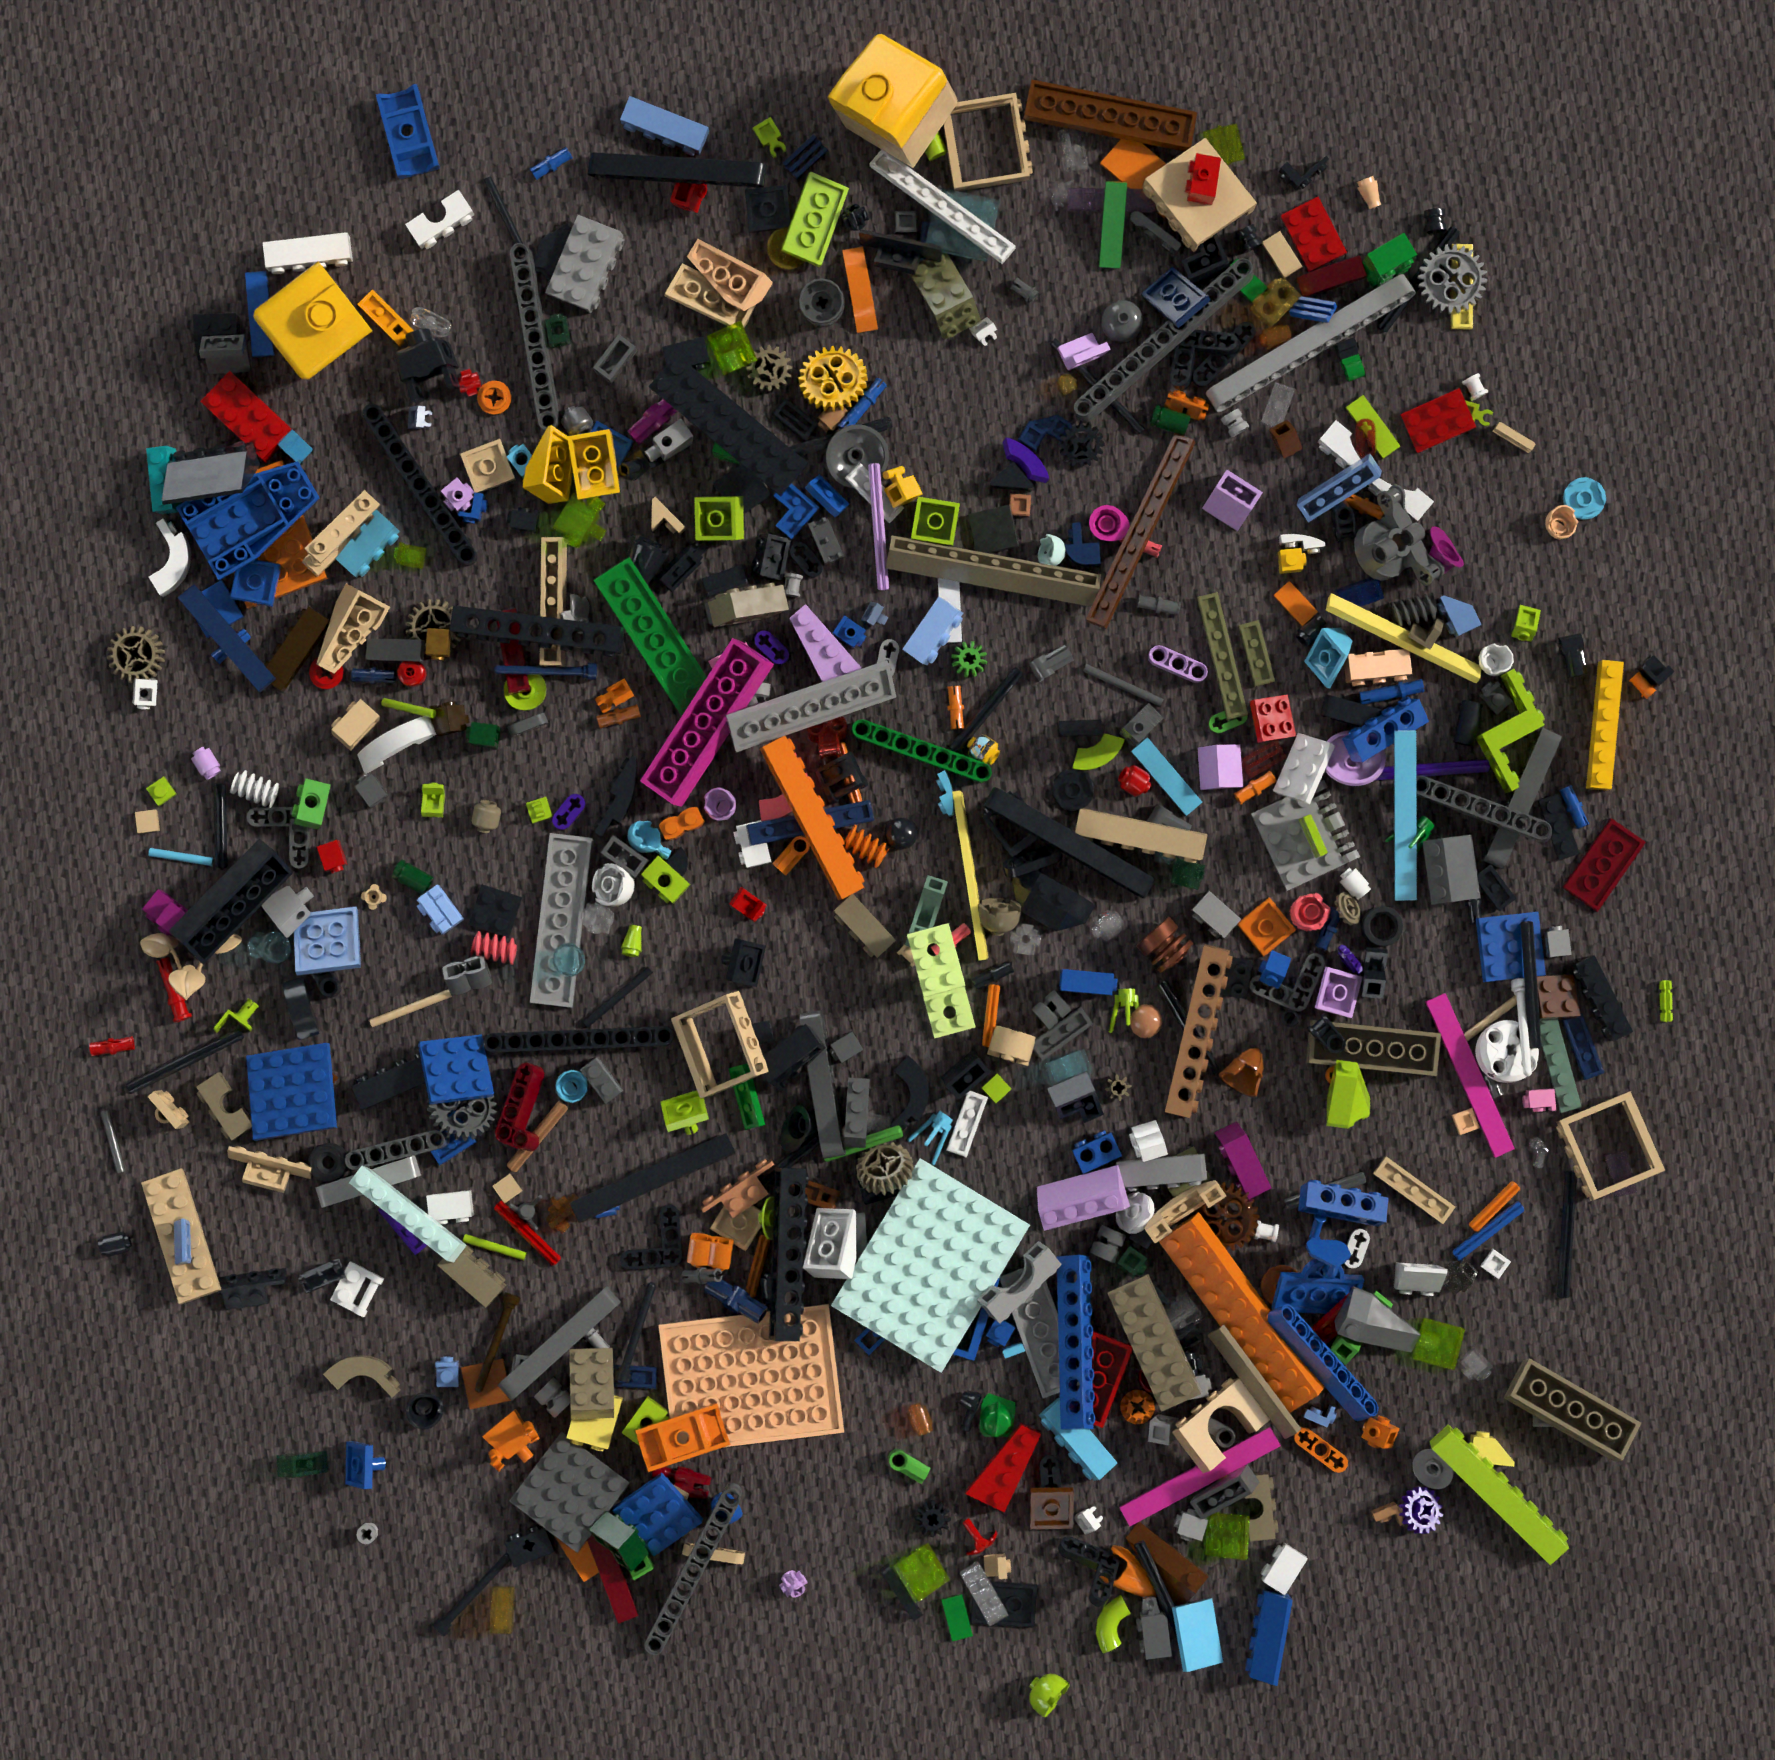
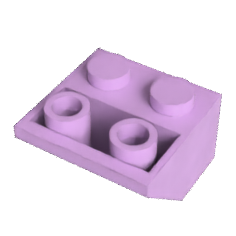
M1226 470L1202 509L1238 531L1263 492Z

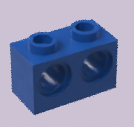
M1104 1130L1093 1135L1095 1139L1087 1142L1084 1139L1074 1144L1075 1148L1072 1149V1152L1083 1174L1122 1156L1111 1132L1106 1133ZM1104 1140H1108L1111 1143V1149L1108 1152L1100 1150V1143ZM1085 1149L1092 1152V1158L1089 1161H1082L1080 1158V1153Z

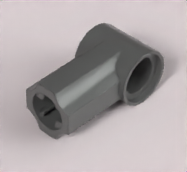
M1063 645L1047 655L1044 654L1031 661L1029 666L1038 682H1041L1044 678L1055 674V671L1073 662L1074 659L1067 646Z
M1158 804L1155 805L1147 822L1190 830L1192 827L1191 824L1174 816L1170 810Z
M1211 1417L1209 1418L1208 1432L1211 1439L1221 1447H1230L1234 1443L1236 1436L1234 1428ZM1227 1431L1232 1437L1230 1440L1225 1441L1221 1439L1220 1433Z

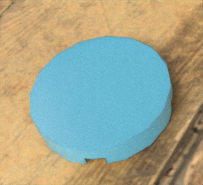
M1587 477L1577 478L1572 481L1565 489L1563 495L1564 505L1575 510V517L1581 520L1592 519L1600 514L1606 502L1605 491L1601 484Z

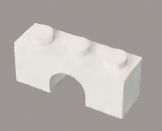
M459 190L441 201L446 209V215L442 221L438 223L430 222L422 213L405 224L421 249L433 247L437 243L436 240L441 236L444 238L448 237L455 231V227L460 224L464 226L472 221L471 217L474 216V213Z

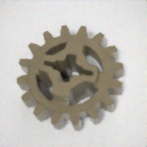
M768 345L767 350L759 347L760 353L753 351L754 359L748 358V362L752 364L746 367L747 371L752 372L748 375V378L755 379L753 386L755 387L760 384L761 391L765 387H768L769 392L772 391V387L779 391V384L786 386L785 378L791 379V375L787 373L793 370L792 366L787 365L791 362V359H785L786 351L779 353L778 346L774 350H771L770 345ZM768 355L776 356V357H778L779 359H777V360L771 359V358H769ZM761 358V366L755 370L756 364ZM766 360L773 367V376L768 370L764 371L766 369ZM784 368L782 376L778 379V371ZM766 377L770 379L771 382H765L760 378Z

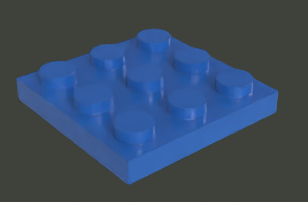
M1538 912L1476 918L1483 982L1524 978L1521 922L1532 921L1534 926L1537 976L1546 975Z
M482 1034L419 1042L418 1047L430 1105L493 1097L494 1091Z
M662 1472L613 1506L612 1509L614 1514L619 1515L624 1520L625 1524H632L638 1529V1536L646 1542L644 1546L653 1556L703 1522V1517Z

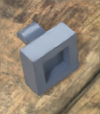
M417 405L410 407L408 429L417 430L430 427L432 423L425 422V416L432 415V412L425 411V406Z
M870 602L861 621L873 626L876 622L885 625L888 617L881 613L884 608L883 606Z

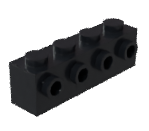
M1590 955L1572 964L1574 969L1572 974L1577 982L1580 981L1583 987L1581 992L1586 1001H1590L1593 1007L1591 1012L1596 1020L1599 1019L1602 1025L1600 1029L1605 1039L1616 1041L1632 1033L1633 1030L1595 955Z

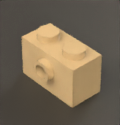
M361 699L357 703L355 701L352 702L346 709L347 714L343 718L338 717L331 725L333 727L331 729L332 735L350 751L380 720V716Z

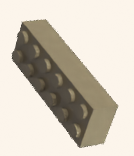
M1310 1020V1026L1314 1025L1317 1021ZM1332 1022L1336 1030L1344 1037L1346 1046L1342 1052L1331 1054L1309 1032L1306 1063L1335 1066L1336 1060L1357 1062L1359 1068L1437 1076L1441 1033ZM1337 1038L1331 1039L1330 1047L1333 1050H1339L1341 1047L1340 1040Z
M1149 1274L1109 1291L1108 1296L1161 1412L1200 1395L1202 1390Z
M1530 1358L1522 1361L1504 1396V1399L1613 1462L1623 1461L1641 1425V1422Z

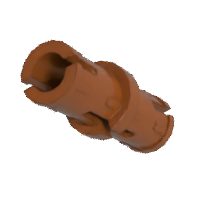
M635 704L623 709L616 708L610 713L596 717L598 725L602 729L610 725H621L625 721L640 718L641 715L638 705Z

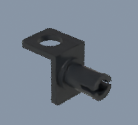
M651 445L640 449L620 464L619 472L625 477L630 475L634 481L651 468L662 465L665 461L660 456L657 458V461L650 462L644 451L653 446Z

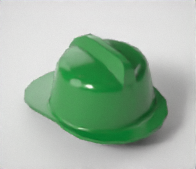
M990 1393L986 1395L982 1402L979 1421L980 1431L984 1437H1008L1011 1434L1015 1418V1402Z

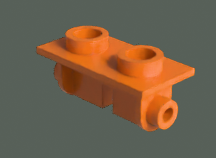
M1179 390L1169 391L1168 397L1171 400L1166 399L1164 407L1182 413L1185 407L1188 408L1186 414L1190 415V418L1198 421L1205 419L1207 412L1203 411V409L1208 411L1209 404L1206 403L1205 399L1186 397V393Z

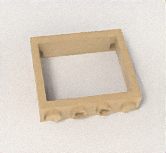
M1016 93L957 102V105L944 122L943 129L954 192L1029 180L1030 174L1033 173L1032 163L1027 161L1026 153H1029L1028 140L1023 138L1026 126L1023 119L1020 120L1019 112L1022 111L1021 99H1017ZM1010 105L1021 173L962 182L951 114Z
M739 991L726 994L671 1018L700 1099L769 1072ZM726 1004L751 1072L717 1085L692 1018Z
M1631 1091L1556 1122L1558 1125L1556 1127L1557 1134L1566 1143L1564 1147L1569 1159H1573L1575 1164L1573 1166L1574 1173L1577 1178H1581L1583 1182L1582 1191L1585 1193L1586 1198H1590V1201L1665 1171ZM1622 1102L1651 1169L1597 1191L1568 1124Z

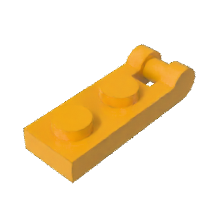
M373 289L358 303V306L399 347L405 343L406 334L414 331ZM399 325L403 330L397 335L393 330Z

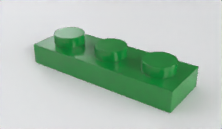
M748 1063L728 1068L731 1080L751 1072ZM753 1079L733 1086L745 1130L765 1125Z

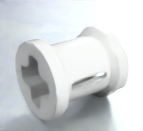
M1479 373L1462 381V384L1467 386L1471 394V401L1488 393V390L1484 389L1479 379Z
M1257 1220L1259 1226L1255 1229L1254 1239L1261 1238L1275 1243L1279 1225L1263 1224Z

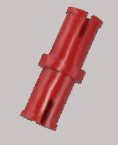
M133 1036L121 1039L108 1038L107 1041L90 1043L91 1056L109 1053L114 1055L116 1052L135 1050Z

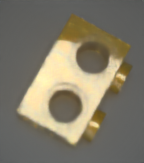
M1285 278L1273 279L1267 285L1268 290L1263 295L1259 294L1252 301L1254 305L1250 310L1267 327H1272L1301 297ZM1279 288L1285 290V297L1283 299L1278 297ZM1265 303H1268L1271 307L1269 314H1265L1263 311Z

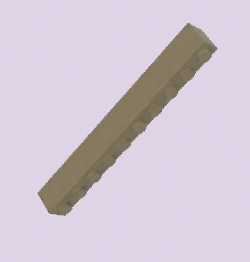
M893 535L891 536L886 562L887 569L1091 607L1100 589L1101 574Z

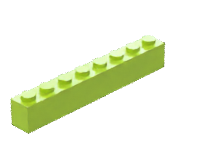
M1449 1424L1429 1441L1432 1450L1549 1565L1554 1563L1569 1549L1567 1536L1560 1529L1556 1531L1552 1527V1521L1546 1515L1542 1517L1537 1512L1538 1508L1532 1501L1529 1500L1527 1502L1523 1498L1524 1495L1518 1487H1512L1508 1484V1478L1501 1471L1497 1473L1493 1469V1463L1487 1457L1482 1458L1478 1454V1448L1472 1442L1468 1444L1463 1439L1464 1435L1458 1428L1455 1427L1453 1429Z

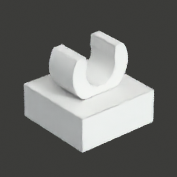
M987 317L969 328L973 336L985 346L987 345L985 341L986 336L991 335L994 340L997 339L994 333L997 329L994 323Z
M1096 1507L1083 1510L1073 1517L1085 1535L1096 1531L1101 1526L1099 1522L1102 1521L1103 1517L1095 1518L1092 1514Z

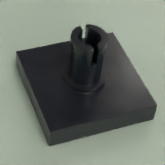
M735 938L732 953L725 952L721 959L723 965H729L726 980L757 987L766 945Z

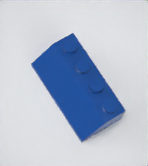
M1263 1589L1262 1594H1258L1256 1606L1260 1607L1258 1616L1255 1615L1253 1620V1628L1256 1629L1255 1637L1251 1636L1249 1649L1252 1650L1251 1658H1247L1245 1664V1671H1248L1250 1678L1275 1686L1278 1685L1293 1602L1289 1594L1283 1595L1280 1592Z

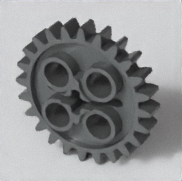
M493 1095V1097L470 1101L466 1108L464 1105L469 1100L449 1102L451 1106H446L444 1103L431 1104L428 1106L427 1111L433 1112L429 1119H436L433 1126L440 1125V1133L446 1130L448 1131V1138L451 1134H455V1140L462 1136L463 1140L466 1141L468 1136L474 1140L477 1134L482 1136L484 1130L488 1131L490 1128L489 1124H492L495 1120L493 1117L497 1111L493 1109L497 1104L490 1102L494 1098ZM458 1106L461 1107L452 1116H447L448 1114L453 1113ZM472 1107L478 1108L480 1113L475 1112ZM456 1118L462 1119L464 1123H459Z

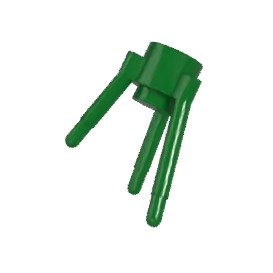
M1421 816L1419 819L1416 818V836L1408 846L1411 849L1421 838L1417 845V854L1423 846V841H1426L1431 835V830L1435 827L1427 817ZM1394 833L1388 838H1386L1385 841L1390 842L1391 840H1393Z

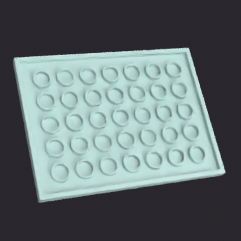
M920 1158L911 1172L912 1179L908 1180V1185H903L857 1261L852 1279L845 1281L831 1306L942 1373L981 1308L977 1299L991 1285H995L1030 1225Z

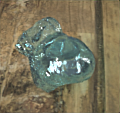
M257 932L251 936L247 943L251 957L255 959L261 957L269 963H282L291 954V946L288 939L279 932L267 934Z

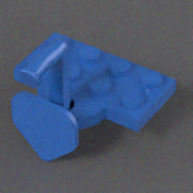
M1314 1215L1309 1240L1306 1243L1309 1255L1315 1259L1308 1262L1301 1273H1280L1271 1306L1273 1310L1288 1304L1297 1313L1327 1314L1350 1293L1353 1286L1362 1289L1364 1283L1363 1276L1344 1274L1341 1266L1351 1256L1347 1245L1338 1240H1321L1319 1237L1322 1225L1326 1221V1216Z

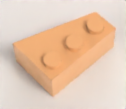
M1406 649L1377 653L1367 652L1361 655L1348 654L1344 662L1346 683H1352V686L1365 685V681L1373 680V684L1385 683L1386 678H1394V681L1407 680V676L1412 674L1410 652Z

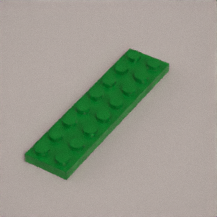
M627 557L593 579V581L682 716L707 676L631 558Z

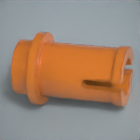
M1640 672L1629 680L1642 694L1641 697L1644 696L1647 699L1656 691L1654 689L1655 685H1651Z

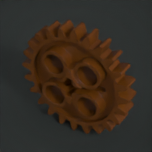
M1223 1182L1221 1189L1226 1194V1197L1216 1203L1218 1210L1208 1208L1205 1203L1193 1211L1195 1213H1192L1189 1218L1199 1212L1209 1227L1210 1223L1216 1224L1219 1230L1215 1231L1212 1229L1214 1234L1226 1250L1230 1246L1232 1251H1235L1236 1244L1242 1248L1244 1241L1249 1243L1251 1240L1250 1236L1255 1235L1256 1231L1254 1229H1257L1259 1226L1255 1221L1259 1219L1260 1215L1254 1214L1258 1207L1251 1206L1255 1200L1247 1199L1249 1192L1242 1194L1241 1186L1236 1191L1234 1190L1233 1183L1227 1188L1225 1182ZM1230 1203L1237 1204L1239 1210H1233L1230 1207ZM1231 1224H1237L1240 1227V1231H1234L1231 1228Z

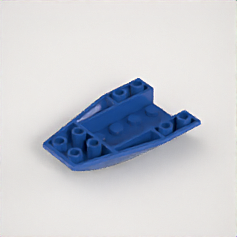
M297 461L255 473L243 493L185 501L176 506V509L205 555L217 579L221 580L256 560L320 497Z

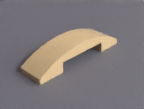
M1216 1180L1192 1187L1159 1209L1148 1221L1144 1229L1153 1242L1157 1243L1173 1232L1170 1228L1172 1225L1205 1203L1210 1208L1225 1198L1226 1194Z

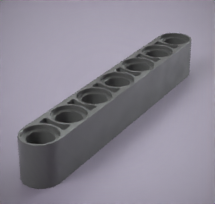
M1543 727L1539 730V737L1535 739L1530 750L1531 756L1529 759L1527 758L1521 771L1523 774L1519 778V788L1512 791L1514 794L1509 798L1506 807L1525 814H1529L1562 738L1561 735ZM1506 812L1504 817L1501 816V822L1507 819L1508 815ZM1519 819L1516 822L1517 828L1522 829L1525 819ZM1497 826L1495 830L1497 833L1492 837L1487 848L1488 853L1484 855L1483 861L1503 870L1519 834Z
M1421 775L1416 776V784L1421 781L1427 784V788L1424 791L1416 790L1417 797L1538 842H1546L1552 836L1551 825L1544 820ZM1444 789L1447 791V796L1443 799H1438L1435 796L1436 791ZM1460 796L1467 799V803L1464 806L1456 805L1455 801ZM1485 804L1488 807L1487 811L1484 814L1477 813L1475 811L1477 805ZM1503 811L1507 813L1508 817L1505 821L1501 822L1495 818L1496 814ZM1519 819L1527 820L1528 826L1525 829L1517 828L1516 822ZM1541 826L1546 827L1548 834L1543 837L1536 834L1537 828Z
M822 1010L801 1013L800 1025L807 1024L826 1047L807 1065L821 1152L824 1159L846 1155L824 1015Z
M606 1286L498 1384L499 1388L511 1401L514 1400L619 1305L621 1301Z

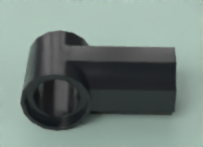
M1578 633L1559 637L1558 643L1562 647L1560 652L1564 656L1568 678L1587 674L1583 655L1584 642L1582 635Z

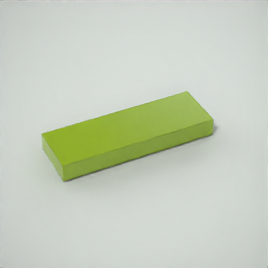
M1364 395L1346 407L1348 413L1382 459L1400 447L1397 440Z

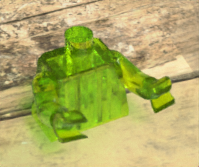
M573 493L552 528L556 532L565 535L564 542L576 548H580L582 542L586 543L590 535L601 541L607 530L597 524L601 519L599 512L606 503L596 496L588 498L586 504L582 499L578 500L577 495Z

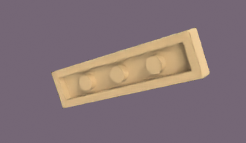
M1386 1156L1373 1172L1375 1176L1442 1224H1444L1455 1209L1454 1205Z

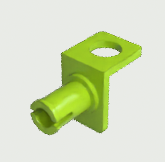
M248 998L237 1013H233L228 1009L213 1030L218 1033L231 1017L251 1032L252 1027L248 1024L247 1020L259 1006Z

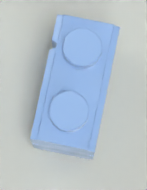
M440 885L434 886L417 899L419 902L417 908L423 916L428 915L432 921L429 924L436 933L440 931L441 934H445L464 920Z

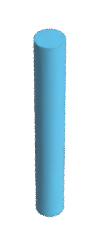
M155 848L149 849V856L213 866L214 858Z

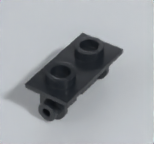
M338 1258L305 1273H301L298 1279L307 1294L346 1276L341 1261Z

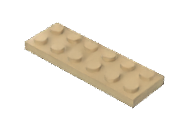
M181 1168L142 1182L141 1184L178 1303L184 1304L220 1291L221 1287L184 1170ZM179 1219L190 1221L191 1264H175L174 1222Z

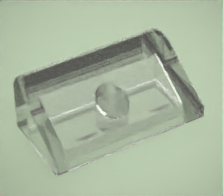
M1067 128L1057 132L1064 174L1088 170L1089 166L1082 131Z

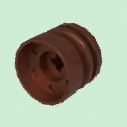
M1170 917L1161 922L1136 945L1144 956H1148L1153 952L1156 954L1151 962L1152 965L1156 964L1159 960L1163 961L1157 968L1160 973L1177 964L1194 944L1191 940H1188L1183 945L1180 943L1186 937L1184 933L1176 938L1173 936L1178 926Z

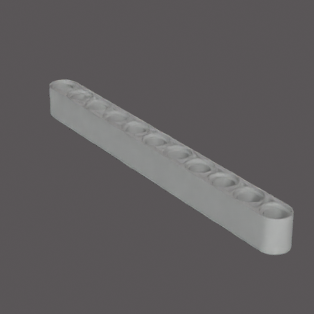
M1404 274L1394 277L1334 313L1329 323H1317L1207 390L1206 396L1217 412L1226 410L1405 303L1415 295V290Z

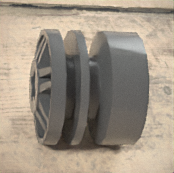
M824 278L814 279L807 283L801 291L799 298L800 309L806 320L813 325L820 327L830 326L843 315L845 308L844 296L839 286L833 281ZM823 298L824 301H828V303L825 304V309H822L821 306L817 307V304H819V299Z

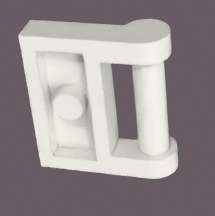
M350 1261L344 1272L346 1277L340 1279L330 1300L353 1311L357 1315L365 1317L368 1312L366 1309L378 1285L382 1284L384 1278ZM367 1277L371 1282L359 1306H357L353 1302Z

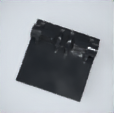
M1233 957L1230 969L1226 968L1225 976L1228 977L1226 988L1221 989L1220 996L1247 999L1253 960ZM1210 964L1209 972L1212 975H1218L1220 967L1217 964ZM1210 984L1205 985V994L1214 995L1215 988Z

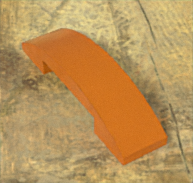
M863 246L842 250L857 333L878 330Z

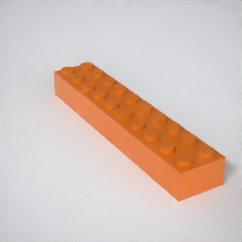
M1199 1212L1172 1229V1233L1161 1239L1159 1243L1220 1327L1225 1325L1289 1413L1321 1393L1325 1386L1271 1327L1268 1322V1313L1271 1310Z

